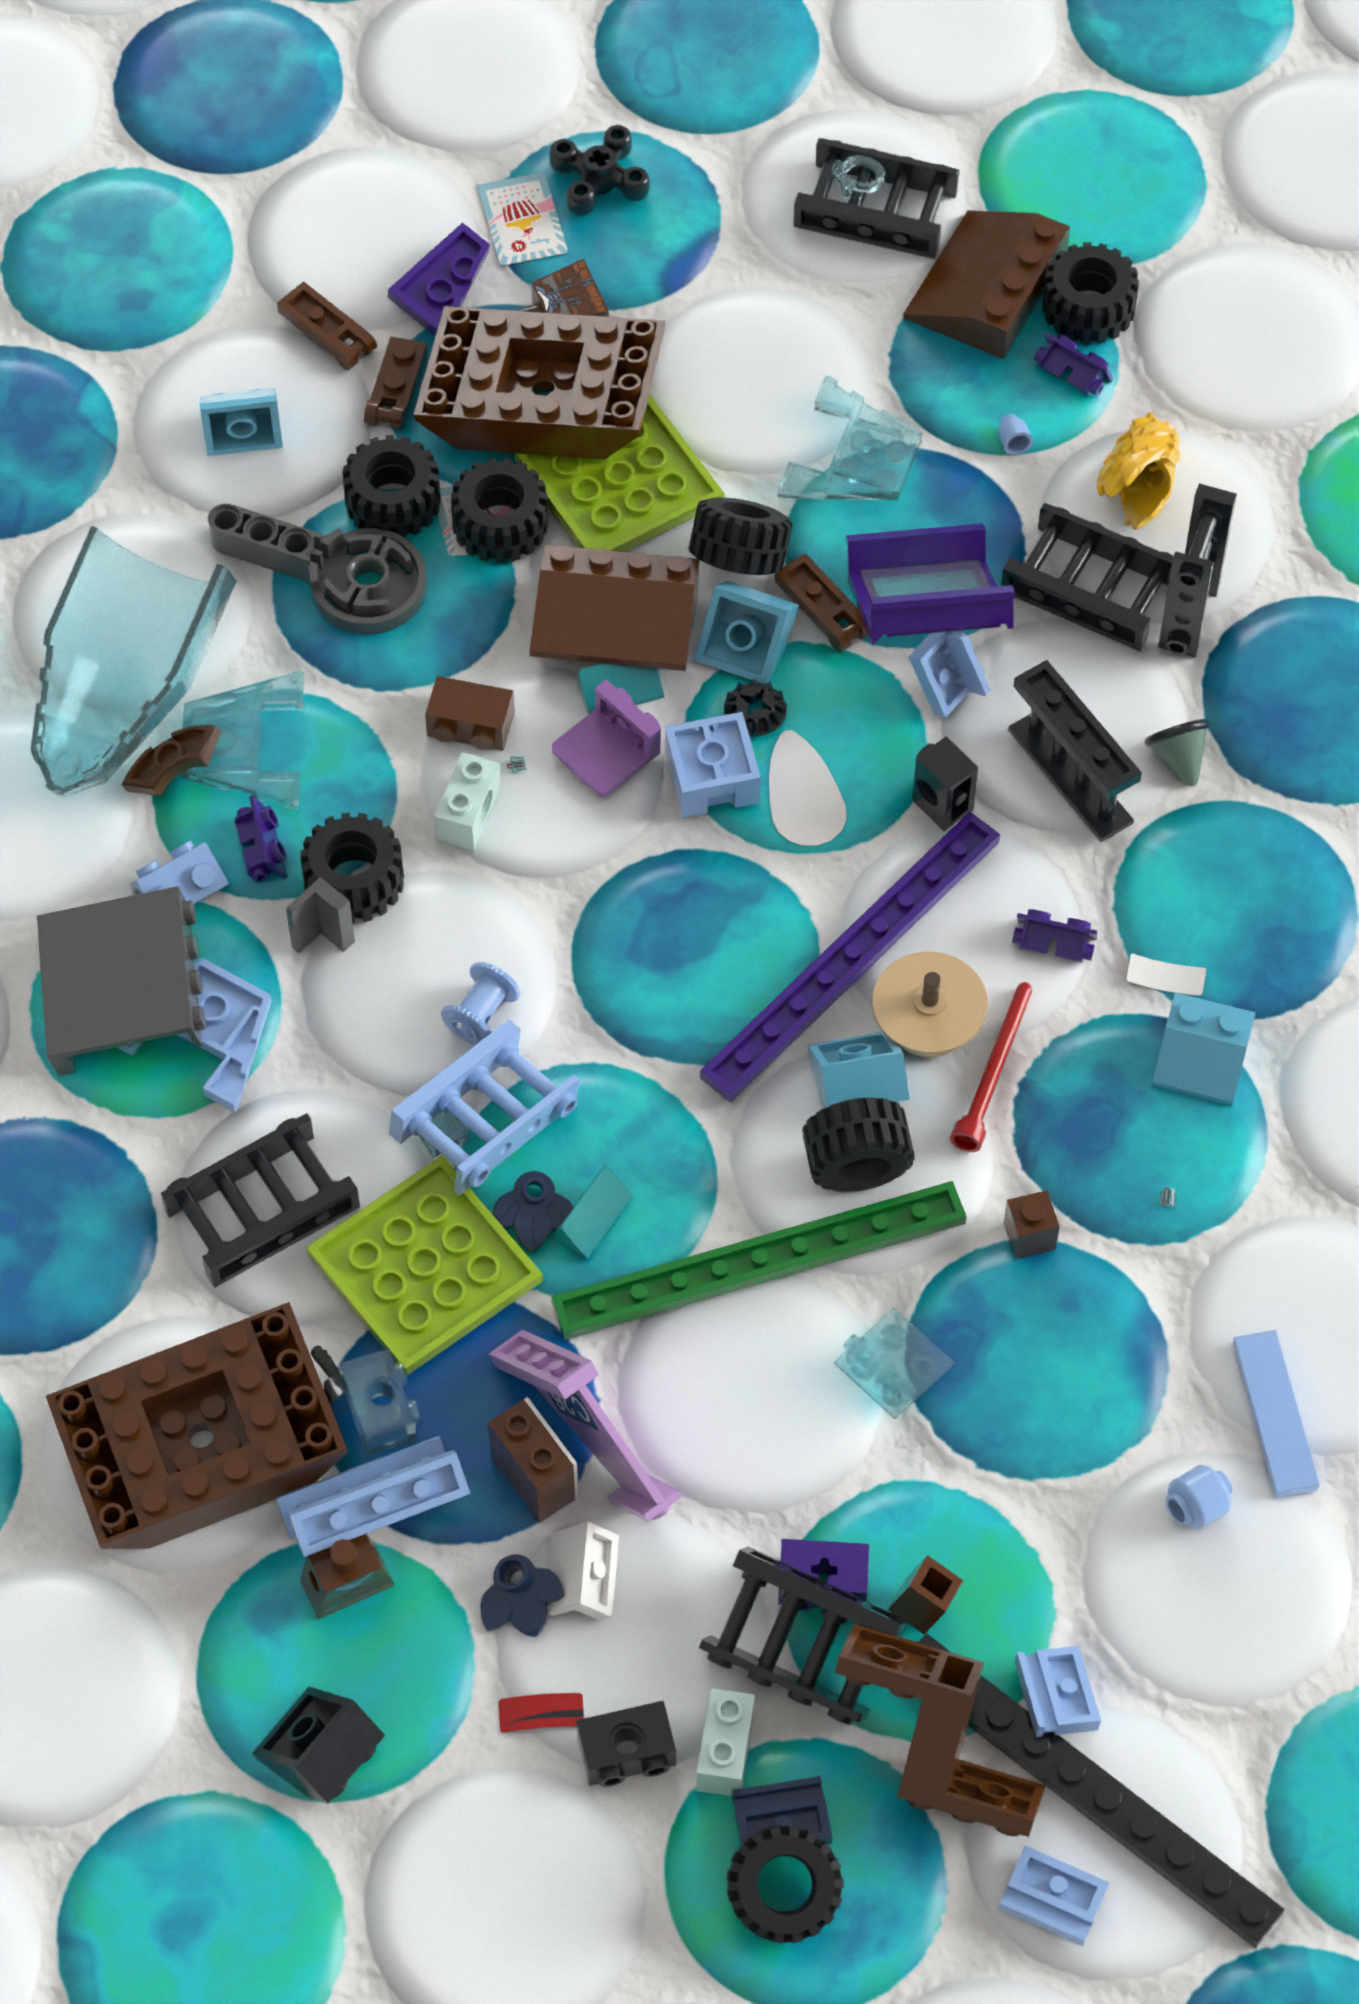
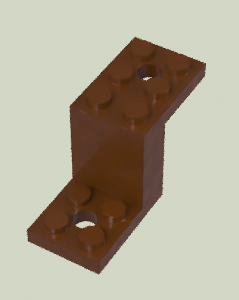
M854 1624L838 1657L835 1673L844 1675L848 1681L857 1685L874 1684L889 1689L893 1695L901 1698L911 1699L917 1697L922 1699L897 1797L907 1800L910 1805L918 1809L929 1810L934 1808L951 1813L952 1817L961 1822L974 1823L977 1821L995 1827L998 1832L1004 1835H1023L1029 1837L1042 1800L1045 1785L959 1759L984 1662Z

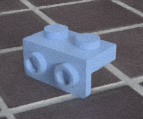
M961 631L930 633L909 656V660L934 715L946 718L969 692L986 696L990 691L984 676L985 672L973 651L972 642Z
M191 840L172 850L170 853L174 859L160 866L158 861L155 860L135 871L139 879L130 883L133 890L138 889L140 894L179 886L186 901L191 900L193 904L229 884L206 842L195 847Z

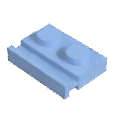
M1079 1646L1036 1650L1035 1654L1024 1655V1652H1017L1014 1663L1036 1737H1042L1043 1733L1054 1732L1055 1735L1098 1731L1101 1718Z
M1025 1846L1004 1896L1000 1901L999 1910L1083 1946L1106 1894L1109 1882Z

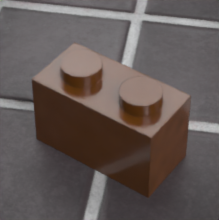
M437 676L425 713L427 736L434 737L442 742L455 741L471 744L483 750L492 748L504 751L515 713L514 691Z

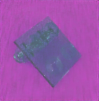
M895 1308L891 1309L862 1337L859 1338L855 1334L850 1336L843 1346L846 1351L834 1361V1364L894 1419L955 1365L946 1354Z

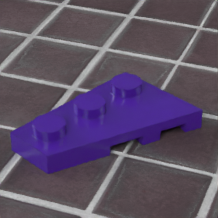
M462 222L388 289L387 297L436 337L444 306H462L489 253L490 244Z

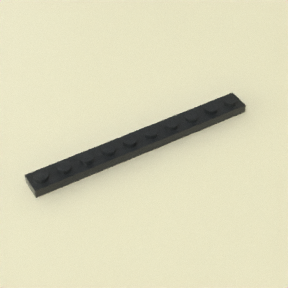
M927 1633L918 1642L950 1652ZM981 1675L968 1722L970 1728L1255 1949L1283 1915L1285 1909L1060 1735H1055L1054 1732L1043 1733L1042 1737H1036L1029 1712Z

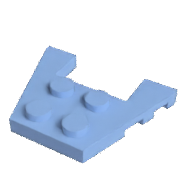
M201 958L195 962V970L199 971L203 984V994L198 995V1006H202L206 1018V1029L201 1030L202 1047L200 1048L223 1060L204 1085L203 1093L205 1097L235 1113L239 1108L271 1006V996L269 993ZM188 1033L178 1034V1036L193 1043ZM143 1042L117 1048L133 1056Z

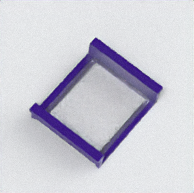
M983 523L846 535L848 583L872 645L884 634L887 637L995 628L1001 627V624H1006L1008 629L1014 628L1015 590L1012 585L997 586L986 562V529Z

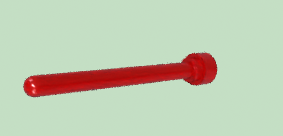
M1027 982L1018 984L968 1114L962 1116L961 1120H957L954 1124L950 1141L961 1150L978 1152L983 1145L986 1137L983 1119L1032 994V987Z

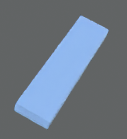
M1276 1330L1234 1337L1233 1346L1275 1498L1318 1491L1319 1481Z

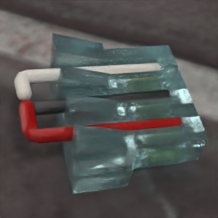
M510 756V760L506 761L507 768H512L513 774L526 770L524 756Z
M1165 1188L1164 1191L1160 1192V1207L1175 1208L1177 1193L1172 1188Z

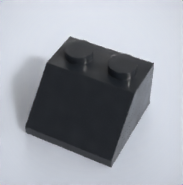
M308 1686L252 1754L258 1761L305 1796L329 1804L332 1799L339 1796L345 1790L349 1778L359 1766L367 1762L374 1755L376 1746L384 1738L385 1734L354 1700Z

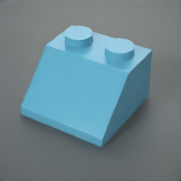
M276 388L254 389L247 392L229 394L217 393L200 397V413L207 456L283 448Z
M725 581L715 586L694 661L750 680L755 678L757 682L767 684L788 644L799 604L730 581Z
M1175 993L1152 1086L1232 1106L1256 1012Z
M883 1032L808 1045L820 1100L824 1108L842 1101L865 1097L885 1098L897 1103L910 1100L903 1051Z

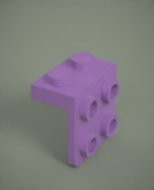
M606 679L595 688V710L554 741L552 753L598 796L606 797L660 754L661 727L652 714L648 712L643 713L633 703L632 698L624 689H617Z

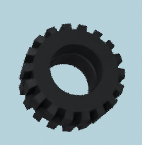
M1091 242L1083 243V247H1078L1074 244L1068 247V252L1061 250L1057 253L1055 260L1050 261L1045 276L1042 309L1043 313H1046L1045 320L1048 325H1054V331L1057 334L1065 333L1066 337L1073 342L1075 339L1082 340L1081 344H1090V341L1095 340L1097 344L1105 343L1107 337L1114 340L1119 337L1120 331L1125 332L1135 315L1139 288L1137 269L1132 267V261L1128 256L1121 257L1122 251L1116 248L1112 250L1107 249L1106 244L1099 243V246H1092ZM1080 291H1094V292H1098V293H1100V294H1102V295H1099V296H1088V295H1084V294L1079 293V292H1080Z
M385 435L386 439L379 440L378 437L369 439V445L366 446L362 443L356 447V454L350 453L347 458V465L343 467L345 506L347 507L349 518L354 519V525L358 529L378 528L382 531H392L404 538L410 532L413 535L420 533L422 525L428 527L433 522L432 516H437L439 503H441L439 471L437 462H434V455L430 450L424 451L422 443L416 441L412 444L410 443V438L402 436L400 439H394V435ZM390 483L407 486L394 492H385L377 489Z
M489 458L486 464H481L479 461L472 464L471 471L465 469L460 474V481L455 480L453 493H451L453 533L456 534L457 542L460 546L466 545V552L471 556L478 553L480 560L488 562L489 558L496 559V563H504L506 558H511L513 562L520 560V554L522 553L528 556L534 552V545L540 546L544 540L543 534L547 533L548 528L546 486L543 480H539V474L534 469L527 471V464L521 461L513 464L510 458H503V462H496L495 458ZM497 505L509 506L515 509L513 512L504 515H493L484 511L489 507Z
M725 497L701 500L697 504L688 547L689 552L710 566L746 575L778 573L784 567L793 522L778 510L752 501Z
M350 812L341 813L342 818L337 820L331 816L325 819V826L322 827L317 824L312 829V837L306 836L303 842L304 850H301L300 860L304 888L306 890L321 877L350 900L353 924H355V919L363 918L364 922L373 920L372 914L377 913L379 916L387 912V904L394 906L398 901V893H402L404 870L399 839L395 838L394 831L390 826L383 828V821L377 817L370 821L367 818V814L358 813L357 817H350ZM351 860H360L372 865L367 871L353 876L341 875L333 871L338 865Z
M865 1097L833 1104L816 1112V1115L811 1116L802 1129L811 1177L816 1185L826 1190L852 1192L887 1184L905 1174L906 1170L912 1167L915 1160L904 1108L900 1107L899 1103L889 1099Z
M787 1825L766 1827L759 1830L753 1836L746 1838L731 1858L732 1862L729 1870L727 1869L726 1876L728 1900H730L735 1915L744 1926L763 1939L782 1944L783 1942H802L805 1938L814 1937L819 1934L820 1930L826 1924L829 1925L834 1919L833 1915L837 1907L840 1908L844 1878L841 1877L839 1860L834 1856L832 1849L826 1842L808 1830ZM780 1856H790L800 1860L807 1867L812 1881L811 1892L805 1903L799 1908L787 1912L777 1911L767 1906L761 1899L758 1891V1877L761 1869L767 1862Z

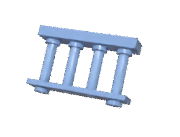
M507 1020L391 1110L389 1135L400 1144L412 1135H421L457 1166L454 1191L459 1196L471 1186H480L487 1179L491 1170L559 1116L563 1118L569 1115L578 1103L577 1094L580 1079L576 1075H572L557 1087L519 1054L518 1045L521 1029L511 1020ZM500 1066H508L545 1098L531 1109H528L492 1079L490 1074ZM471 1089H480L516 1121L499 1133L460 1098ZM441 1112H451L486 1144L470 1156L431 1123V1120Z
M437 1436L276 1497L290 1539L296 1537L300 1551L306 1557L332 1547L338 1540L353 1539L470 1494L457 1453L454 1450L445 1453L441 1439Z

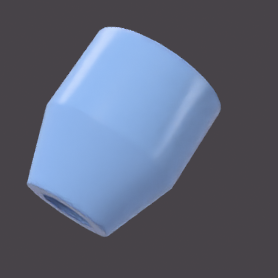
M1007 414L1000 419L998 436L1005 452L1010 455H1019L1026 452L1033 444V437L1026 423L1014 414Z

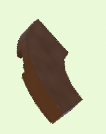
M195 725L172 732L171 738L165 740L154 749L150 746L142 753L129 769L121 785L127 792L161 796L168 783L180 773L193 767L208 766L221 731L216 725Z

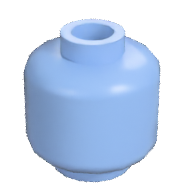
M1197 1465L1169 1483L1168 1496L1165 1500L1166 1507L1171 1517L1180 1526H1188L1189 1528L1199 1530L1229 1512L1232 1486L1227 1476L1221 1471L1216 1472L1209 1466Z

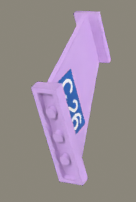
M521 1330L489 1353L496 1368L534 1385L619 1483L621 1487L607 1496L612 1504L648 1522L664 1516L670 1511L671 1504L682 1497L678 1489L648 1475L587 1388L586 1384L599 1376L591 1360L524 1330Z

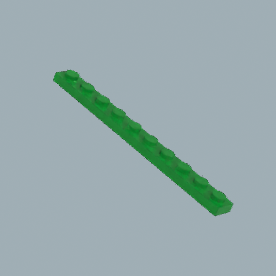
M953 1181L557 1294L551 1296V1302L563 1339L567 1340L966 1224L967 1216Z

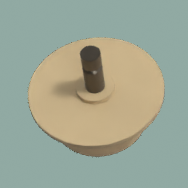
M918 952L896 960L882 972L874 987L872 1008L878 1026L891 1041L912 1055L933 1058L946 1055L964 1046L977 1035L986 1019L988 998L984 984L978 974L960 959L939 952Z

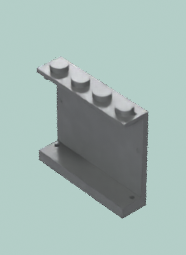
M179 886L37 915L46 1053L48 1060L59 1076L75 1073L74 1056L158 1038L188 1033L195 1047H202L201 1030L206 1029V1018L202 1006H198V995L203 994V984L199 971L195 970L194 962L195 959L200 958V950L195 935H192L191 924H196L197 917L193 902L191 900L186 901Z

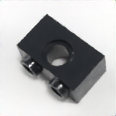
M947 736L935 744H927L916 756L912 801L943 831L947 830L968 812L974 810L978 766Z
M664 1700L576 1720L577 1738L589 1786L599 1784L602 1787H611L624 1782L626 1777L643 1773L646 1777H654L666 1773L670 1769L669 1767L676 1766V1748ZM623 1741H633L639 1748L633 1753L624 1754L619 1752L616 1746Z

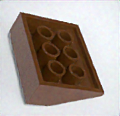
M967 210L903 313V319L1004 359L1044 293L1045 276L1050 261L1055 260L1056 254L1061 250L1064 252L1068 250L1070 226L1038 213Z
M545 545L539 575L530 656L686 671L698 599L700 560L681 556L673 557L609 551L605 549L577 548L564 545Z

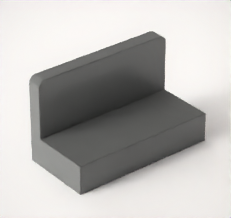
M321 877L286 908L291 946L297 953L301 952L320 933L343 952L355 942L350 900Z

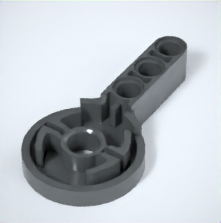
M232 504L217 505L209 512L208 524L211 542L216 551L305 581L311 588L313 601L319 613L329 623L339 629L364 635L388 632L408 622L419 611L424 602L427 592L424 560L418 549L409 540L397 533L382 531L378 528H362L342 533L340 528L332 533L323 536L321 533ZM368 552L367 554H355L348 556V554ZM392 560H395L396 562H398V563L405 569V571H406L407 573H410V572H412V571H413V573L410 574V575H406V573L404 572V570H403L399 565H397L395 562H393ZM368 572L377 573L382 576L378 582L371 585H363L355 580L359 575ZM329 601H331L338 609L333 607V605Z

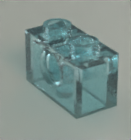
M382 1350L339 1363L340 1374L347 1386L344 1393L366 1456L416 1441L415 1425L421 1423L420 1413L414 1398L410 1400L406 1398L403 1387L408 1386L405 1370L401 1362H393L390 1350ZM377 1397H387L392 1400L386 1405H376L372 1402Z

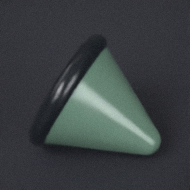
M1198 719L1182 723L1147 736L1144 743L1151 747L1186 785L1194 786L1199 781L1209 722L1206 719Z

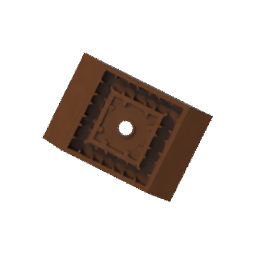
M444 306L413 414L414 420L455 449L605 460L640 435L666 322L665 320ZM543 391L550 392L547 396L537 395L538 393Z
M290 1302L46 1395L101 1549H150L275 1500L280 1495L315 1483L348 1453ZM207 1430L214 1434L212 1442L205 1447L198 1448L191 1445V1439L198 1431Z

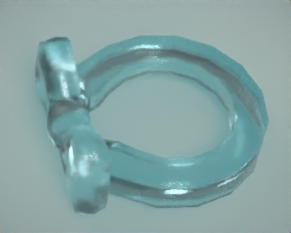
M865 155L849 157L845 162L836 160L831 171L833 178L837 179L841 186L843 198L850 197L853 190L866 193L877 191L883 185L886 175L883 166L878 161ZM864 166L875 173L876 180L872 183H861L849 179L846 173L852 167Z

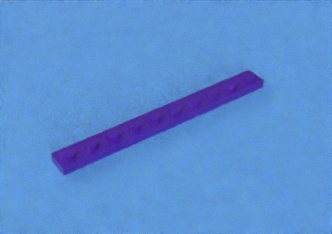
M968 812L700 1070V1079L731 1103L999 843L1000 834L972 812Z

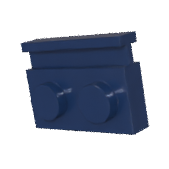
M821 1776L732 1790L731 1797L735 1810L740 1846L746 1838L753 1836L759 1830L766 1827H775L776 1825L794 1826L816 1834L828 1845L832 1844V1833L822 1790Z

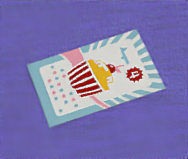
M544 172L477 185L500 266L568 253Z

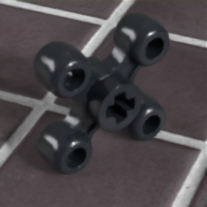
M613 125L609 127L603 136V146L590 147L584 153L579 151L575 143L569 139H559L551 145L549 150L551 167L558 173L564 174L574 171L582 177L580 181L572 183L566 193L567 206L575 215L583 216L589 214L595 207L596 194L609 193L614 187L621 190L624 197L630 201H641L648 196L650 179L646 170L641 167L624 169L617 163L619 159L626 158L632 149L631 132L625 126Z

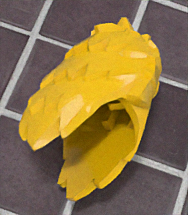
M1148 412L1146 418L1140 417L1132 420V424L1129 425L1130 428L1120 435L1115 447L1103 462L1104 466L1099 471L1096 489L1100 496L1106 493L1108 498H1112L1119 492L1125 512L1124 524L1126 526L1131 525L1134 530L1149 523L1162 511L1171 495L1176 464L1180 459V440L1176 429L1168 421L1162 422L1158 420L1152 412Z

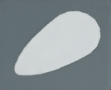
M791 730L781 733L774 746L769 770V796L772 821L777 831L790 842L802 846H818L829 842L842 831L847 820L846 805L839 788L825 762L804 738Z

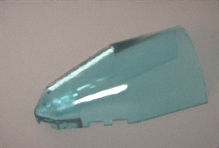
M90 527L44 634L43 644L47 647L44 668H40L39 680L42 681L40 703H36L30 751L35 762L40 766L47 783L45 785L47 789L57 796L64 797L105 784L191 689L237 582L225 566L217 564L209 582L191 578L140 557L119 545L99 528Z

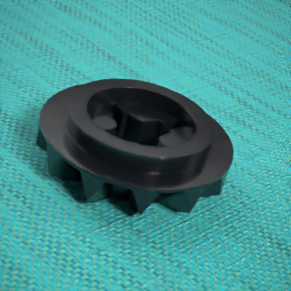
M754 678L749 684L743 685L738 682L732 692H727L724 715L743 712L749 736H762L775 731L781 726L786 717L787 704L785 703L782 691L774 689L771 682L761 684ZM762 699V709L756 708L748 716V703L754 704L757 700Z

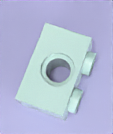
M464 752L461 753L434 816L437 842L475 852L501 790L499 762Z
M715 1688L710 1689L697 1768V1791L732 1796V1790L743 1788L754 1719L755 1694Z

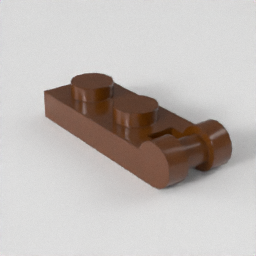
M304 281L277 302L278 312L336 357L338 363L346 370L353 368L358 363V358L361 355H368L377 348V342L368 331ZM348 338L354 342L350 346L344 343Z
M390 336L370 401L367 402L365 407L364 423L377 425L378 422L390 424V428L403 429L427 355V343Z
M806 553L784 566L782 571L775 573V582L796 604H799V608L828 637L831 646L837 652L841 653L849 648L851 641L857 637L863 639L868 635L859 609ZM845 619L849 625L842 628L837 622Z

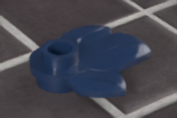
M530 1171L522 1174L516 1180L513 1191L501 1196L497 1200L492 1215L503 1228L514 1227L518 1241L528 1253L532 1254L545 1243L551 1230L556 1232L573 1206L568 1199L555 1193V1186L546 1174ZM530 1185H537L541 1188L542 1195L532 1197L528 1194L527 1188Z
M514 1554L504 1557L495 1567L493 1574L494 1584L482 1596L480 1605L482 1623L487 1631H493L511 1621L512 1625L522 1634L529 1637H537L547 1622L548 1611L546 1603H553L564 1597L563 1586L559 1577L550 1569L535 1568L534 1564L523 1555ZM515 1572H522L521 1580L516 1584H511V1576Z

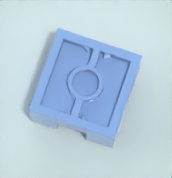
M743 712L665 727V755L682 818L708 813V806L727 802L734 804L735 808L760 803L761 776Z

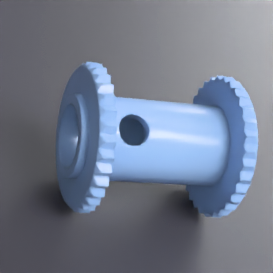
M477 962L470 967L469 974L475 983L460 1006L447 1005L441 1010V1017L445 1025L455 1035L472 1044H478L491 1034V1030H489L486 1024L502 1001L514 1002L520 997V989L514 979L500 968L485 962Z

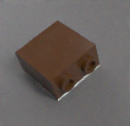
M528 1397L488 1422L491 1458L539 1523L579 1498L577 1462Z

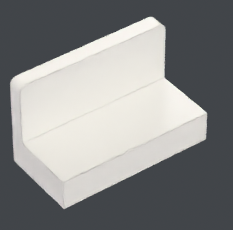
M589 1521L556 1531L552 1534L548 1569L559 1577L563 1586L564 1597L553 1603H546L548 1615L553 1617L576 1610L599 1621L612 1617L619 1544L618 1534Z

